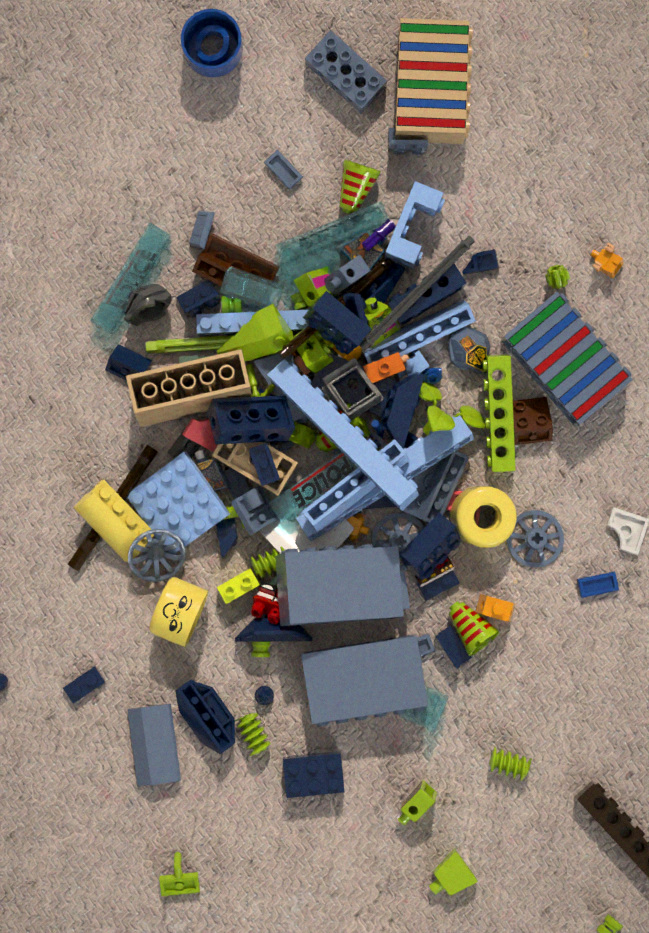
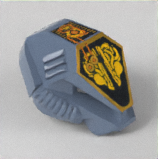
M463 327L454 331L448 340L450 361L462 370H472L473 373L480 375L486 373L483 372V360H486V355L490 353L491 347L487 335L470 327Z

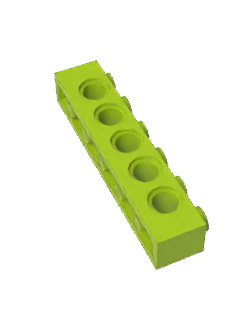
M486 355V360H483V372L487 373V379L483 380L484 391H487L488 398L484 399L485 410H488L485 426L486 429H489V437H486V447L490 448V456H487V467H491L492 472L516 471L511 355ZM495 370H501L502 377L498 380L492 378V373ZM496 389L503 391L500 399L493 398V392ZM498 408L503 409V416L495 418L494 411ZM500 427L504 428V435L496 437L495 430ZM504 447V455L497 456L495 454L496 449Z

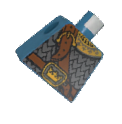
M366 231L343 245L340 251L349 261L361 255L371 270L384 254V250L380 246L383 242L379 241L369 251L365 250L362 242L370 236Z

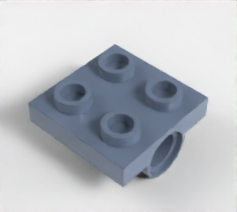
M261 485L231 501L249 535L254 534L280 518Z

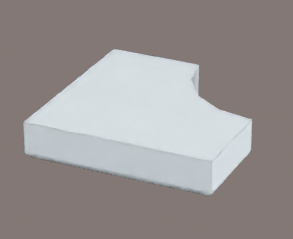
M612 507L606 526L612 528L618 535L620 542L619 550L638 556L649 519Z

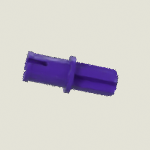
M388 219L379 228L374 229L373 234L362 242L364 249L369 251L379 241L383 242L385 237L395 230V224Z

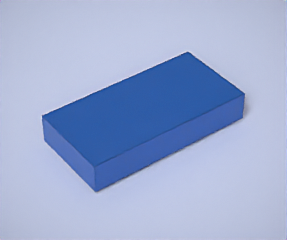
M615 571L577 579L581 598L619 590Z

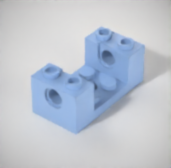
M414 182L385 252V258L388 257L391 261L413 269L414 265H419L423 252L420 251V245L405 239L409 228L406 224L408 221L412 222L416 210L433 217L436 212L440 213L445 201L442 198L443 192L419 182Z

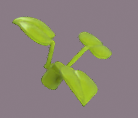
M423 380L419 397L433 403V406H429L427 409L428 422L423 427V432L428 436L431 430L435 432L454 429L455 422L453 418L436 407L437 401L442 399L440 390L434 384ZM461 406V413L453 416L458 417L460 415L464 422L471 427L486 428L485 419L482 414L471 406Z

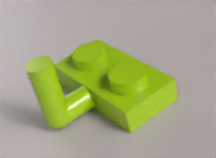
M180 852L174 853V874L159 876L161 896L200 893L198 872L182 873V854Z

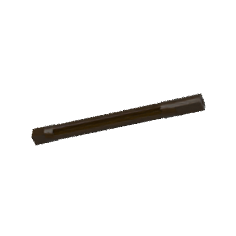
M146 445L116 491L124 501L158 453L157 450L149 445ZM93 528L68 562V565L78 572L101 538Z

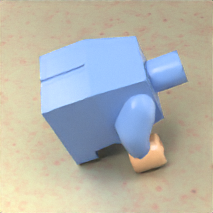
M416 349L412 351V355L409 357L406 354L401 356L406 370L397 375L401 378L405 374L410 376L415 372L421 373L429 367V364L421 352Z

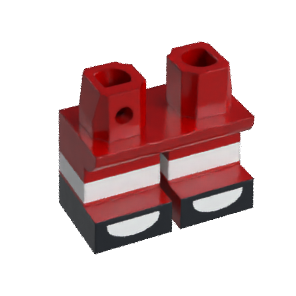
M262 581L257 595L253 596L251 615L256 618H260L262 614L268 615V621L277 624L280 621L278 587Z

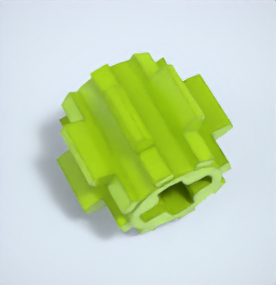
M563 265L551 266L547 269L548 274H545L546 281L552 289L566 287L570 279L569 271Z

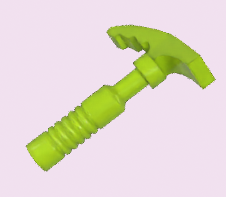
M246 365L250 387L253 390L252 396H269L275 385L270 384L265 392L260 395L257 391V381L253 365Z

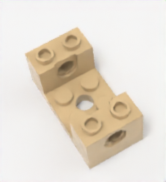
M265 442L218 444L212 457L261 485L255 466L249 461L251 455L248 449ZM268 445L280 480L262 487L279 497L297 468L298 462Z

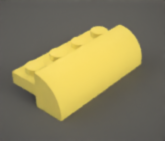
M104 479L100 480L73 507L125 562H128V551L132 542L142 533L152 530ZM144 537L137 544L146 547L145 545L148 543V540ZM134 549L133 558L138 556L141 552Z

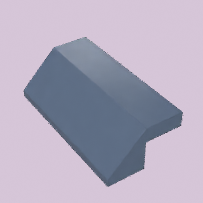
M456 450L413 477L412 480L418 486L419 496L403 512L428 523L439 512L443 515L469 456Z
M171 704L127 709L137 786L181 781Z

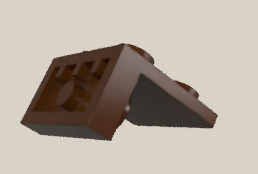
M547 397L514 400V444L552 441L553 425Z

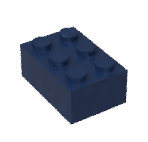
M327 291L314 302L302 317L306 320L305 322L308 326L316 328L325 340L331 341L336 345L335 347L338 351L347 355L357 348L371 331L367 324Z
M439 512L399 554L405 567L419 580L423 581L432 575L434 568L438 564H442L451 551L459 547L461 538L457 527Z
M341 751L283 757L287 798L345 792Z

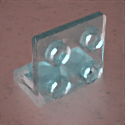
M426 686L428 706H425V710L413 712V708L406 709V713L399 714V717L423 726L428 731L434 733L449 696Z

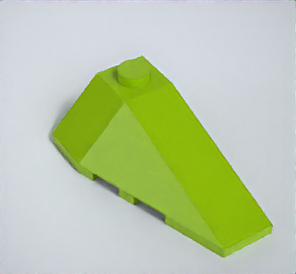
M271 304L257 311L252 316V319L247 324H244L235 336H232L217 350V354L242 349L244 362L282 350L283 346L293 339V332L274 304Z

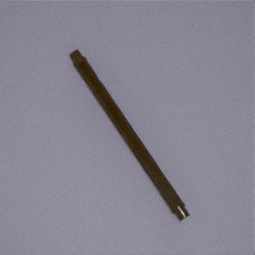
M387 257L380 261L377 266L345 294H360L384 271L388 270V267L392 265L391 259ZM342 295V296L338 299V301L345 306L344 299H343V295ZM307 326L287 345H284L283 349L278 352V355L282 359H285L288 355L291 356L298 347L318 330Z

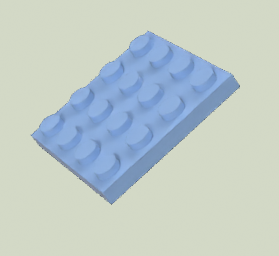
M187 451L181 453L134 488L127 497L143 521L152 530L165 529L175 533L183 542L184 547L230 515V512ZM156 533L154 534V536L156 539L160 540L162 534ZM167 535L164 545H170L176 540ZM178 546L168 552L176 554L180 551V547Z

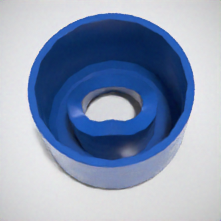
M204 9L193 14L183 26L181 46L188 65L195 72L206 77H220L228 74L238 65L243 52L242 37L237 22L229 14L218 9ZM208 36H218L223 40L222 49L214 55H205L201 50L203 40Z

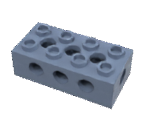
M331 30L305 57V64L361 114L387 86V80ZM329 57L337 59L335 62L327 61ZM347 69L351 73L349 75H344L341 73V71ZM357 82H362L365 84V86L359 88L355 84Z

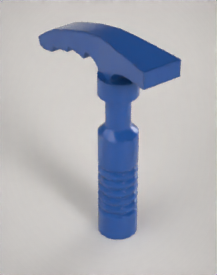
M383 419L381 424L378 420H373L371 422L372 427L377 435L383 439L385 426L382 423Z

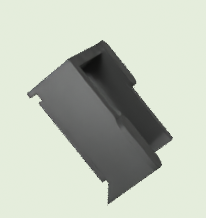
M356 358L322 378L324 394L329 400L336 403L351 421L384 400V397L378 388L372 384ZM355 370L371 394L348 408L332 384Z

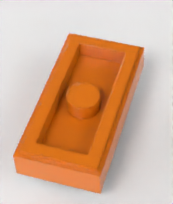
M399 352L362 367L372 384L406 370Z

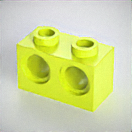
M252 568L218 586L217 589L225 603L228 604L258 587L260 583Z

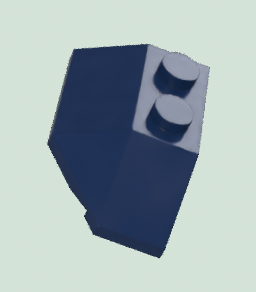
M415 372L393 385L387 395V400H389L387 408H384L382 412V423L392 441L395 439L402 448L405 445L425 374Z
M262 614L260 618H254L235 637V642L313 641V637L301 625L280 626V621L277 624L270 623L268 615Z
M189 680L175 690L180 714L203 745L218 754H222L235 744V718L213 687Z

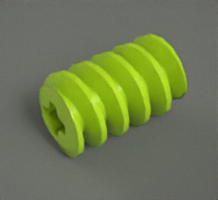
M272 549V555H270L266 551L265 558L258 554V561L251 557L257 577L259 574L262 578H265V572L271 576L272 569L276 571L275 556L280 555L279 552Z
M250 713L235 720L241 721L237 728H244L240 735H247L243 742H250L246 749H253V752L249 754L250 756L266 750L271 744L270 741H264L268 737L267 734H261L264 727H258L261 720H255L258 713Z
M494 747L489 765L491 772L497 767L498 774L505 770V776L513 772L514 779L520 774V781H523L528 774L532 758L528 762H526V756H522L519 760L518 754L511 758L510 751L504 756L503 749H500L497 753L496 747Z

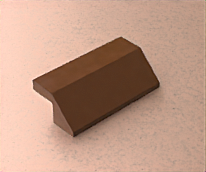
M211 233L205 249L197 258L192 272L261 305L280 266Z

